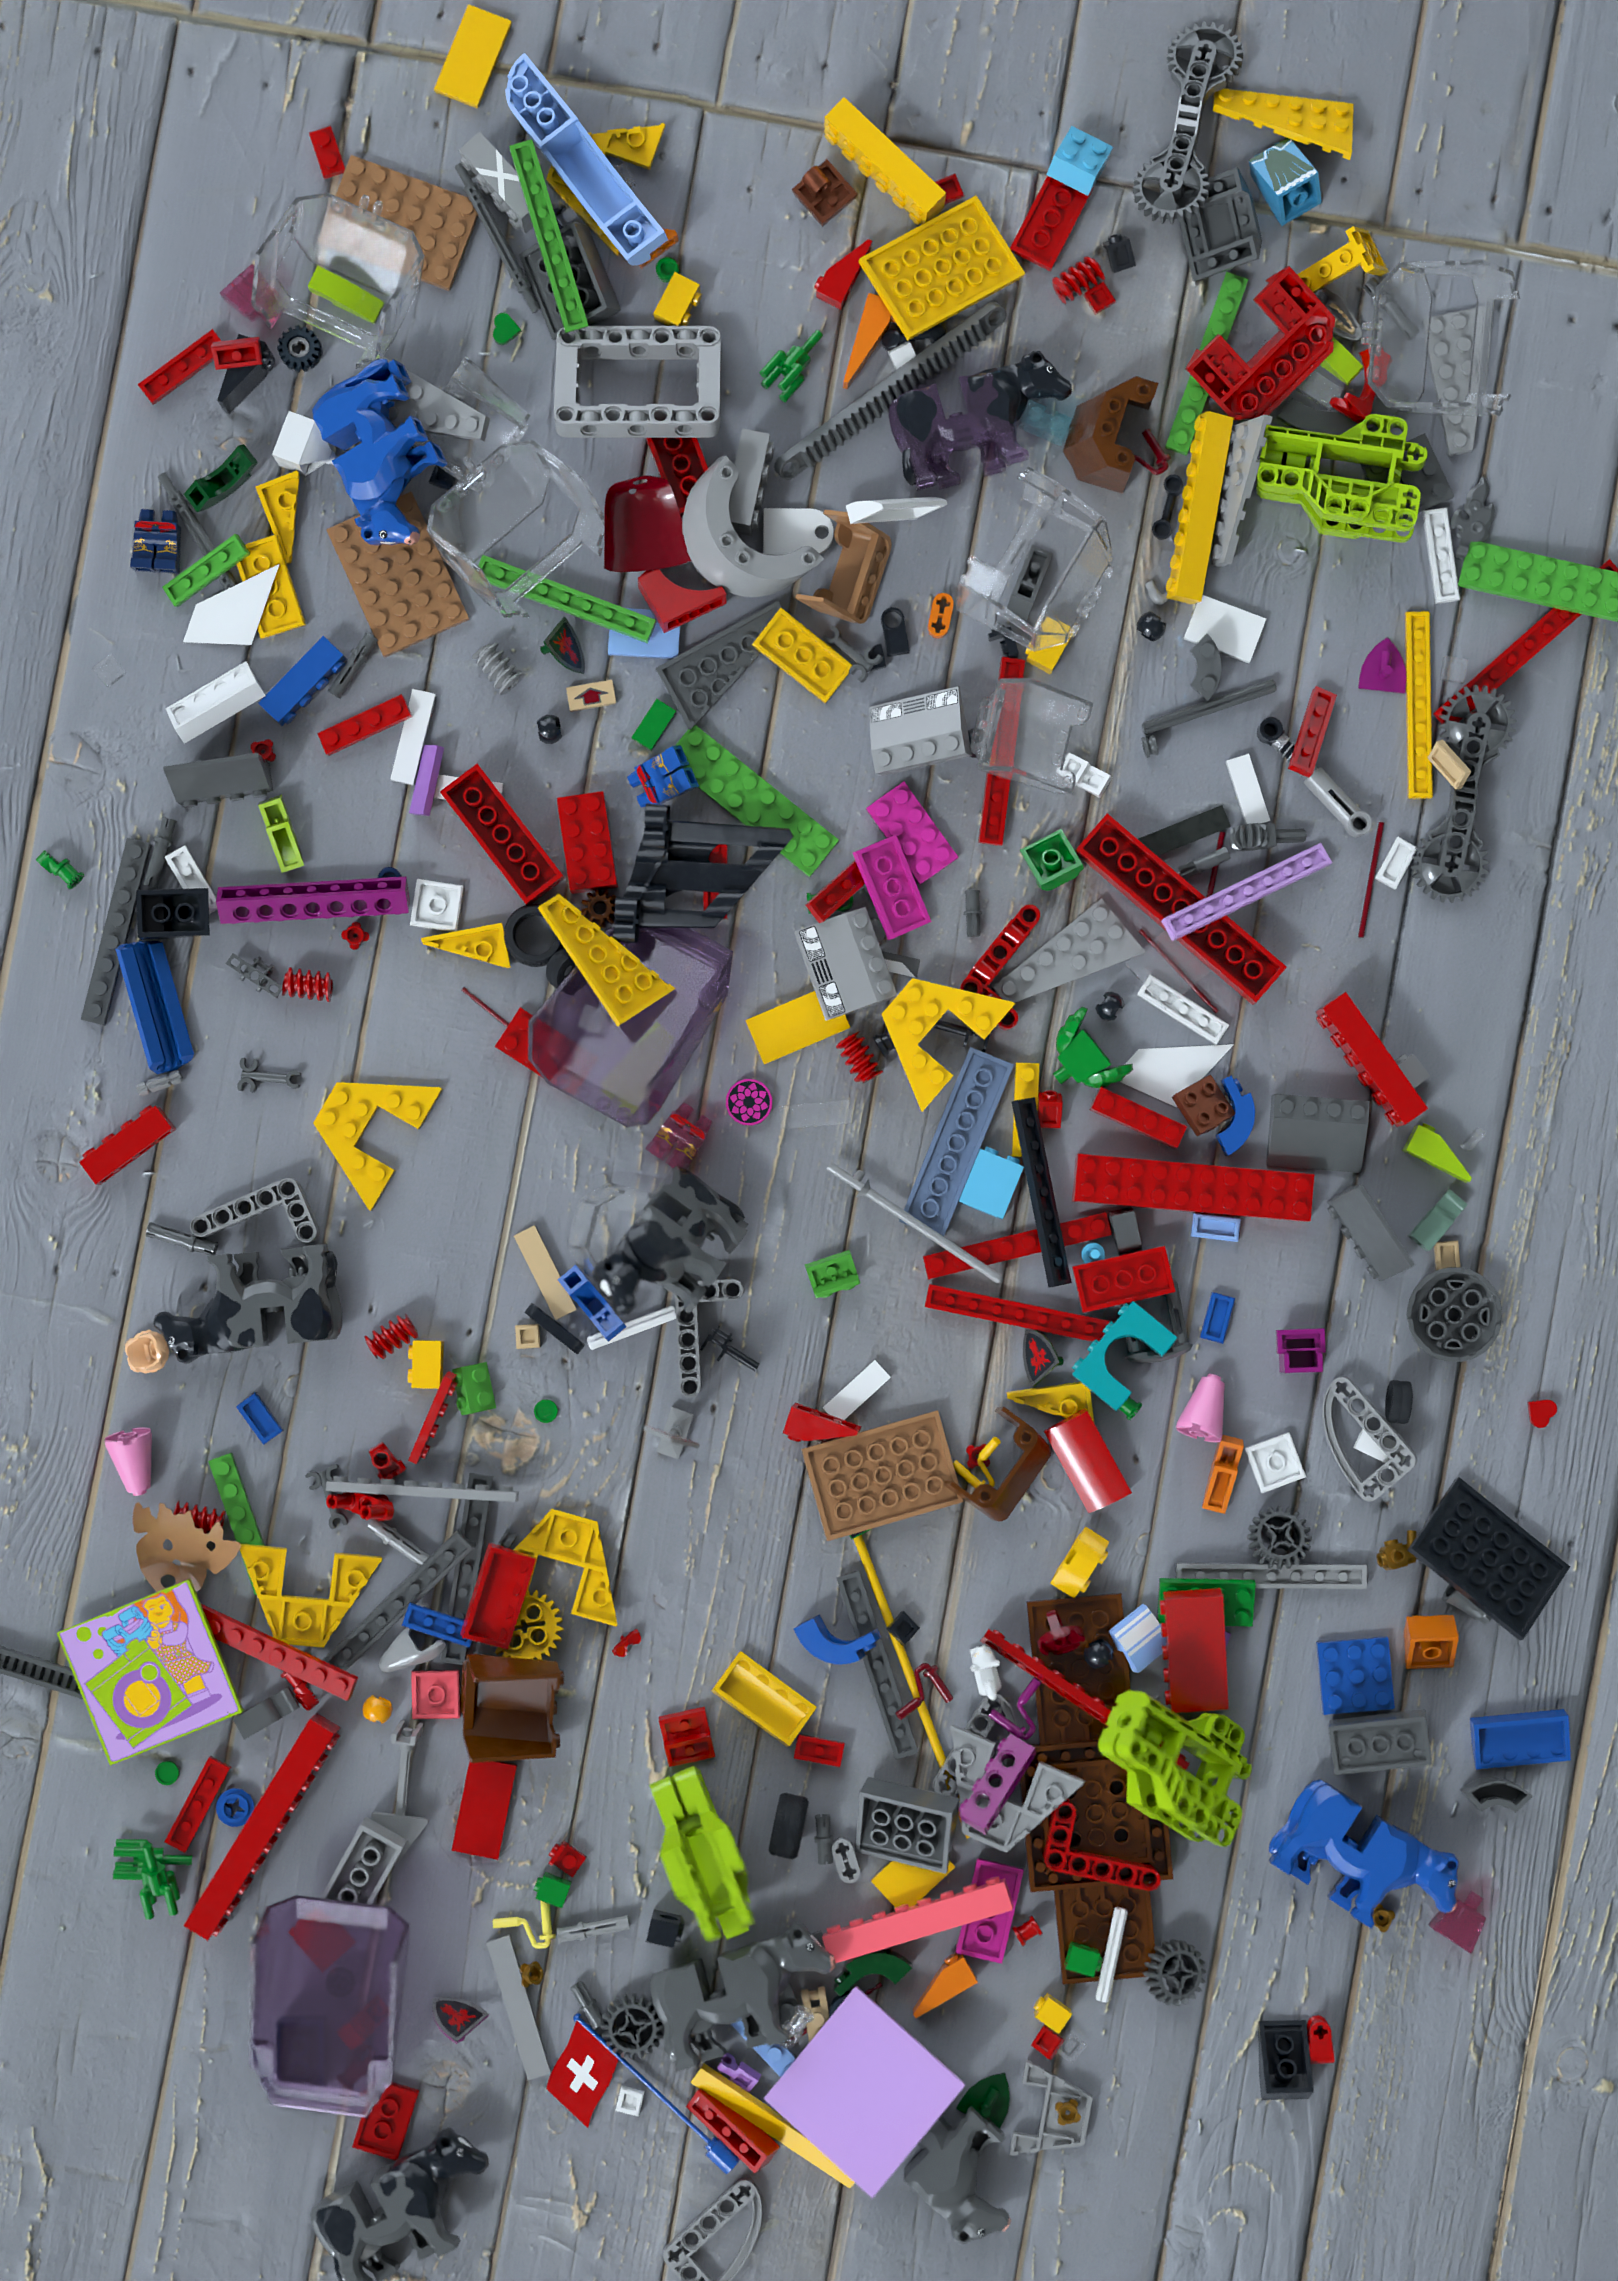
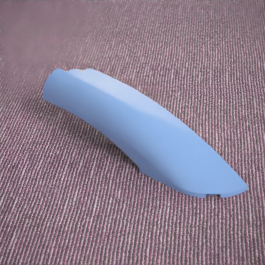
M524 53L517 59L508 74V84L505 93L512 113L626 261L633 266L647 262L651 259L650 254L668 240L665 231L621 178L575 114Z

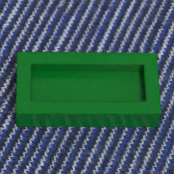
M656 698L631 737L632 740L652 752L675 716L676 710Z

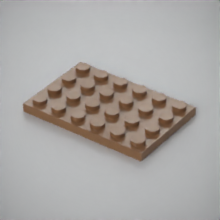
M351 155L318 242L324 246L450 291L478 219V214L472 206V202L466 196Z
M412 491L399 496L396 505L408 522L416 526L420 531V539L415 545L401 543L375 546L368 544L361 537V527H358L354 520L361 516L360 514L326 529L373 635L378 639L377 643L384 658L470 620Z
M938 1410L862 1431L857 1436L841 1437L801 1449L826 1541L964 1502L960 1496L943 1485L945 1481H953L957 1485L959 1483Z

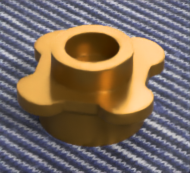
M1378 1904L1373 1911L1374 1925L1381 1932L1388 1931L1392 1920L1395 1918V1913L1392 1910L1384 1909L1381 1904Z
M533 1961L528 1965L523 1963L520 1966L521 1984L523 1987H529L531 1984L539 1985L541 1983L543 1970L539 1962Z
M1070 2099L1069 2102L1062 2103L1059 2101L1055 2104L1060 2125L1078 2123L1081 2120V2115L1077 2111V2100Z

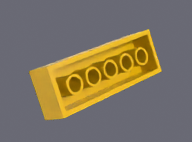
M845 97L824 117V133L827 141L833 146L835 144L839 146L847 160L856 162L864 176L873 178L876 181L875 185L881 192L890 194L893 197L892 201L898 208L907 210L910 213L909 217L914 223L922 225L935 218L944 209L946 192Z

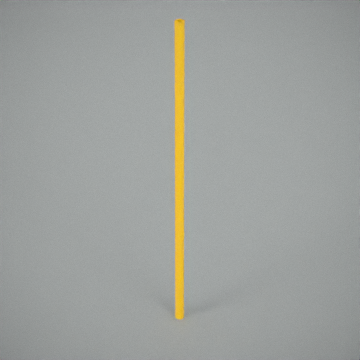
M861 1534L853 1540L886 1627H888L894 1619ZM889 1632L913 1699L919 1697V1692L904 1645H901ZM923 1701L917 1709L939 1768H941L946 1757L925 1701ZM945 1770L943 1774H946L948 1776L945 1780L947 1789H949L950 1786L947 1784V1782L950 1779V1777L953 1780L954 1778L953 1775H951L947 1770ZM958 1810V1818L961 1823L960 1811Z

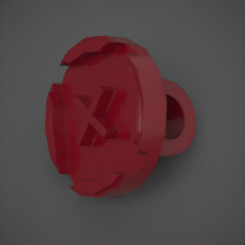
M1054 1609L1046 1613L1051 1631L1041 1636L1037 1643L1040 1653L1047 1656L1049 1655L1048 1652H1053L1054 1655H1061L1077 1649L1080 1646V1641H1085L1083 1629L1079 1626L1064 1627L1058 1611Z

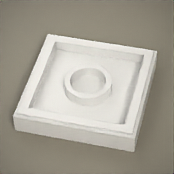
M417 879L410 926L449 932L457 931L464 886Z
M1290 1432L1244 1448L1261 1493L1306 1477Z

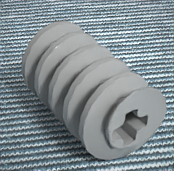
M496 642L481 647L473 654L472 658L478 659V666H484L482 669L484 674L490 673L488 679L495 681L494 687L496 689L501 688L499 693L503 695L517 685L521 673H512L516 666H507L510 660L509 657L501 659L504 650L496 652L495 649L499 645Z

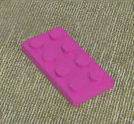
M902 782L866 808V811L886 838L893 835L897 836L911 873L919 885L958 859L957 854L905 782Z
M896 835L853 852L888 940L931 922Z
M977 1858L971 1884L976 1883L978 1887L986 1884L985 1880L997 1876H999L1000 1880L1005 1878L1014 1908L1008 1912L961 1925L955 1949L956 1953L1002 1964L1023 1877V1868Z

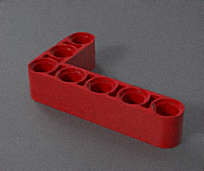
M1066 1799L1052 1812L1043 1854L1044 1861L1049 1869L1147 1891H1153L1159 1887L1161 1877L1158 1871L1151 1865L1069 1848L1076 1817V1809L1069 1799ZM1063 1805L1071 1807V1811L1067 1816L1058 1814L1059 1808ZM1057 1829L1066 1831L1065 1837L1061 1840L1053 1837ZM1052 1853H1059L1061 1855V1860L1058 1863L1048 1861ZM1075 1858H1083L1085 1860L1081 1868H1074L1072 1866ZM1101 1862L1108 1864V1869L1104 1873L1096 1872V1866ZM1128 1867L1132 1870L1128 1878H1121L1119 1876L1122 1868ZM1148 1872L1155 1874V1879L1151 1883L1143 1882V1876Z

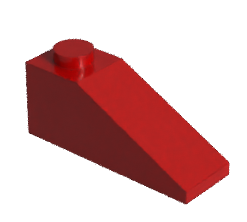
M866 240L827 269L824 276L820 275L814 286L816 298L840 310L842 309L862 269L858 261L861 257L871 252L872 240Z
M795 1402L790 1409L783 1434L788 1435L790 1440L801 1442V1440L812 1441L857 1436L862 1426Z

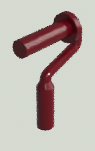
M1148 428L1142 432V435L1157 458L1156 465L1162 467L1155 469L1138 455H1134V462H1139L1154 475H1160L1168 469V461L1171 459L1170 454L1165 455L1153 433Z
M923 1663L914 1670L919 1697L914 1698L895 1713L899 1720H902L921 1706L925 1699L919 1675L924 1669H926L923 1672L924 1677L929 1676L946 1703L954 1698L936 1672L938 1670L937 1665L930 1666L928 1663Z

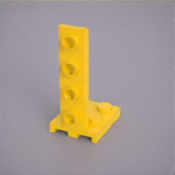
M1352 226L1345 231L1349 238V243L1297 275L1313 293L1359 265L1365 273L1380 277L1385 275L1389 270L1368 230Z

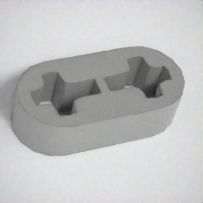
M839 1837L832 1844L835 1864L841 1880L846 1883H853L860 1876L857 1857L851 1841L848 1838ZM839 1843L849 1846L846 1849L847 1858L843 1859L842 1853L840 1851L836 1852V1849L839 1848ZM846 1862H849L851 1869H856L853 1872V1877L849 1878L848 1874H843L846 1871Z

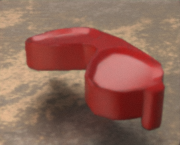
M635 1629L626 1637L621 1636V1641L614 1646L612 1652L615 1656L625 1657L628 1645H635L641 1642L640 1632Z

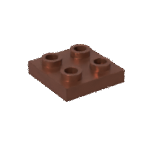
M828 159L819 166H814L808 170L802 177V181L792 188V193L822 227L858 196L857 192Z
M1211 1074L1172 1096L1175 1104L1197 1137L1203 1133H1208L1235 1115V1111Z

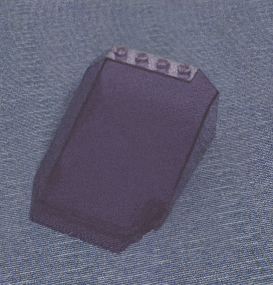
M614 926L605 932L609 937H613ZM640 928L638 943L619 942L638 957L640 962L649 970L655 971L659 978L676 989L618 1027L578 967L576 966L529 1020L528 1059L547 1084L625 1127L649 1124L663 1106L728 996L733 951L690 928Z
M299 1895L266 1907L251 1943L249 2065L252 2070L257 2072L260 2078L259 2083L262 2089L266 2091L267 2098L272 2106L367 2118L374 2105L380 2100L383 2092L392 2083L410 1925L391 1907Z

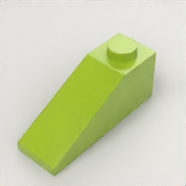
M1425 1123L1422 1126L1415 1125L1402 1151L1464 1183L1470 1182L1472 1177L1443 1138L1435 1133L1436 1129Z

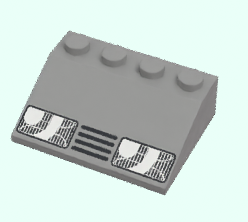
M959 686L869 707L871 752L875 773L878 775L886 776L972 756Z
M866 907L838 915L822 923H816L794 932L825 1021L886 1002L897 996Z

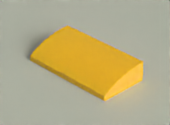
M815 991L745 1020L764 1065L850 1028L846 1015L825 1021Z
M742 1651L737 1654L711 1690V1692L786 1747L792 1744L817 1708Z

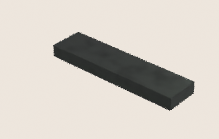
M1223 805L1138 838V840L1154 854L1160 856L1227 829L1231 825Z

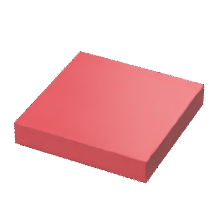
M420 1670L411 1672L412 1719H449L461 1717L460 1670Z

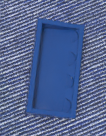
M1564 1709L1470 1718L1472 1750L1476 1770L1571 1761L1569 1716Z

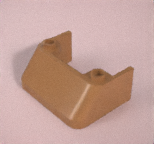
M824 509L823 514L837 522L834 538L836 543L843 548L829 590L819 588L813 596L796 594L795 599L818 612L852 623L863 624L867 621L891 551V539L887 534L869 523L850 524L848 512Z

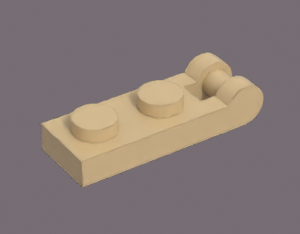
M825 1986L818 1987V1990L809 1991V1989L801 1990L809 2043L829 2020ZM819 1999L820 2006L811 2007V2001Z

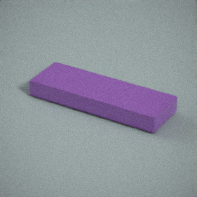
M438 745L423 746L409 811L410 814L430 816L444 747Z

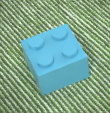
M1071 126L1052 159L1047 175L1088 196L1105 168L1113 146Z

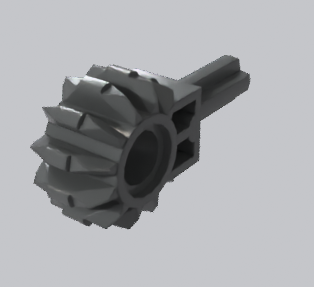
M1250 823L1233 827L1230 830V843L1236 851L1271 849L1277 843L1305 842L1307 834L1305 829H1275V824Z

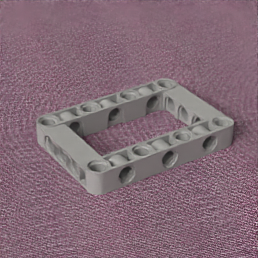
M588 326L569 333H565L563 327L557 332L554 420L558 435L566 438H709L717 435L720 431L721 335L717 328L713 326ZM581 360H698L697 403L694 406H675V404H646V406L599 404V406H580Z

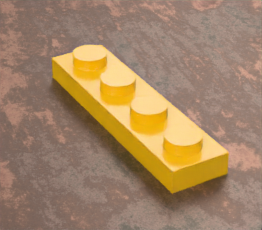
M1015 1063L1014 1101L1035 1097L1038 1111L1039 1063ZM1013 1113L1012 1157H1022Z

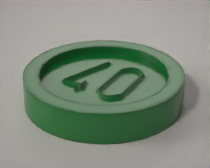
M544 1399L535 1405L534 1415L538 1421L549 1423L557 1417L558 1408L553 1401Z
M172 1761L160 1763L155 1770L156 1780L162 1785L173 1784L179 1777L178 1766Z

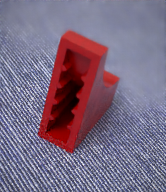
M660 569L645 571L638 577V588L664 633L726 604V592L722 586L701 591L686 589L667 579Z

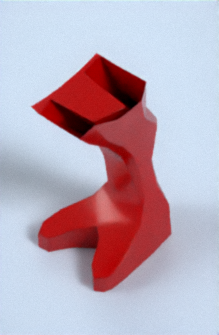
M1377 343L1358 353L1362 359L1365 375L1364 387L1360 397L1346 393L1344 399L1333 397L1329 402L1334 409L1358 424L1371 414L1375 395L1385 382L1386 369L1391 361L1389 356L1381 351Z

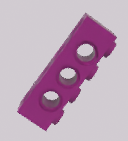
M1011 1733L1007 1739L1003 1738L997 1748L998 1754L994 1759L990 1758L984 1769L986 1773L983 1778L976 1780L972 1787L973 1793L969 1800L966 1798L959 1808L961 1820L985 1835L1036 1756L1033 1746ZM1007 1758L1015 1760L1014 1765L1011 1767H1005L1002 1763ZM995 1778L1003 1781L999 1787L990 1786V1782ZM980 1799H988L990 1801L989 1805L985 1808L977 1806Z

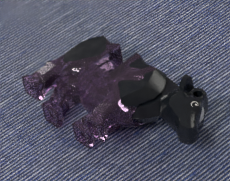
M1032 351L1030 354L1023 356L1021 362L1017 364L987 369L974 375L960 376L959 392L965 414L958 412L950 415L949 419H945L936 383L900 395L898 399L892 401L888 417L891 432L902 453L903 476L911 486L915 485L916 491L937 485L939 490L961 484L960 475L949 467L948 456L952 452L967 451L975 447L979 449L981 454L980 461L983 465L984 477L1005 472L1006 464L1008 466L1029 460L1028 451L1020 447L1017 443L1016 435L1017 421L1022 416L1028 399L1054 398L1059 401L1066 400L1072 394L1070 381L1062 377L1053 364L1045 359L1040 351ZM999 451L1003 456H1005L1006 464L999 457Z

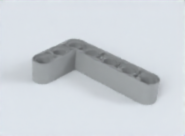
M291 1178L279 1180L196 1216L190 1222V1230L195 1236L208 1237L283 1205L298 1240L312 1243L320 1236L319 1226L302 1186L297 1180ZM291 1182L295 1186V1191L292 1195L288 1196L284 1192V1186ZM266 1192H270L273 1195V1201L269 1205L264 1204L262 1200ZM245 1201L251 1204V1211L248 1214H244L241 1211V1205ZM297 1204H301L304 1207V1213L300 1217H296L293 1213V1208ZM224 1210L230 1216L225 1224L219 1220V1214ZM201 1220H205L208 1224V1228L204 1233L199 1232L197 1228ZM309 1225L313 1229V1235L311 1238L306 1239L302 1231L304 1227Z
M736 1279L715 1280L712 1285L716 1288V1294L711 1298L703 1295L699 1302L737 1300L744 1292L743 1285ZM697 1281L698 1285L705 1286L703 1281ZM730 1283L738 1284L740 1292L737 1296L732 1297L727 1294L726 1288ZM675 1294L679 1388L685 1397L692 1398L699 1394L702 1387L698 1305L692 1310L693 1320L686 1323L680 1317L681 1312L684 1310V1303L681 1297ZM688 1332L694 1335L695 1342L692 1346H685L682 1343L683 1334ZM687 1356H691L696 1360V1366L692 1370H687L683 1366V1360ZM688 1380L695 1381L697 1384L696 1392H686L684 1389L685 1382Z

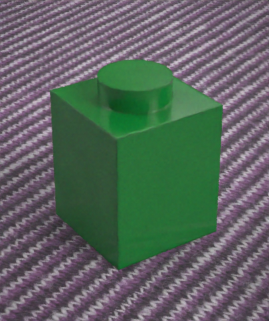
M545 1872L543 1878L538 1877L534 1891L537 1892L535 1899L562 1908L572 1881Z
M1071 1941L1064 1966L1067 1970L1094 1977L1095 1971H1100L1103 1958L1100 1957L1098 1949Z

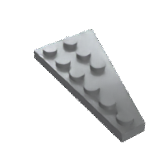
M1491 305L1422 318L1420 321L1448 457L1473 451Z
M376 352L374 361L379 359H387L388 362L391 361L388 358ZM406 370L411 380V383L405 386L410 399L406 401L398 399L389 400V402L394 401L395 403L389 409V419L397 428L400 424L405 423L406 419L411 415L420 420L424 431L427 433L485 442L490 418Z
M1262 415L1232 426L1217 510V521L1214 527L1215 539L1211 551V566L1223 567L1232 564L1239 540L1237 528L1246 515V512L1242 511L1245 499H1250L1260 465L1257 456L1261 447H1265L1267 438L1263 437L1266 424L1271 425L1272 416Z
M1101 898L992 987V989L1003 1000L1017 1003L1145 954L1146 951Z

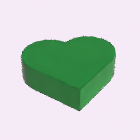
M507 313L496 315L494 319L496 328L493 330V338L497 344L505 345L522 331Z

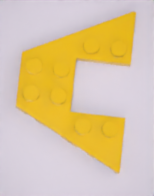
M660 123L661 125L641 128L640 126H635L632 129L620 128L607 130V132L592 134V132H589L588 134L605 157L609 155L650 170L666 126L665 123ZM551 165L546 182L616 256H619L620 252Z
M912 978L881 1014L922 1112L953 1075L918 1046L921 1040L947 1010L985 1040L1014 1006V1002Z
M343 1082L335 1084L313 1124L368 1210H373L395 1172L391 1167L355 1147L377 1108L381 1107L413 1127L420 1129L443 1090L442 1088Z
M551 1509L514 1550L535 1557L536 1563L540 1555L583 1567L584 1570L571 1614L617 1627L618 1624L598 1522ZM534 1566V1569H533V1572H532V1575H531V1578H530V1582H529V1585H528V1588H527V1591H526V1594H525L524 1601H526V1598H527V1594H528V1591H529V1587H530V1584H531V1580H532V1577H533V1573H534V1570H535V1566Z
M240 1544L241 1547L239 1549L273 1637L289 1645L324 1648L330 1636L336 1630L348 1609L351 1608L360 1591L367 1584L369 1578L382 1561L380 1556L334 1552L329 1599L282 1595L287 1548Z

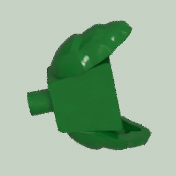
M1081 1007L1074 1014L1068 1016L1064 1026L1060 1027L1058 1031L1056 1050L1060 1055L1057 1058L1063 1066L1056 1070L1053 1075L1060 1084L1073 1077L1077 1083L1082 1082L1090 1088L1109 1087L1110 1084L1122 1081L1126 1075L1133 1071V1064L1105 1069L1112 1062L1085 1029L1077 1034L1088 1008Z

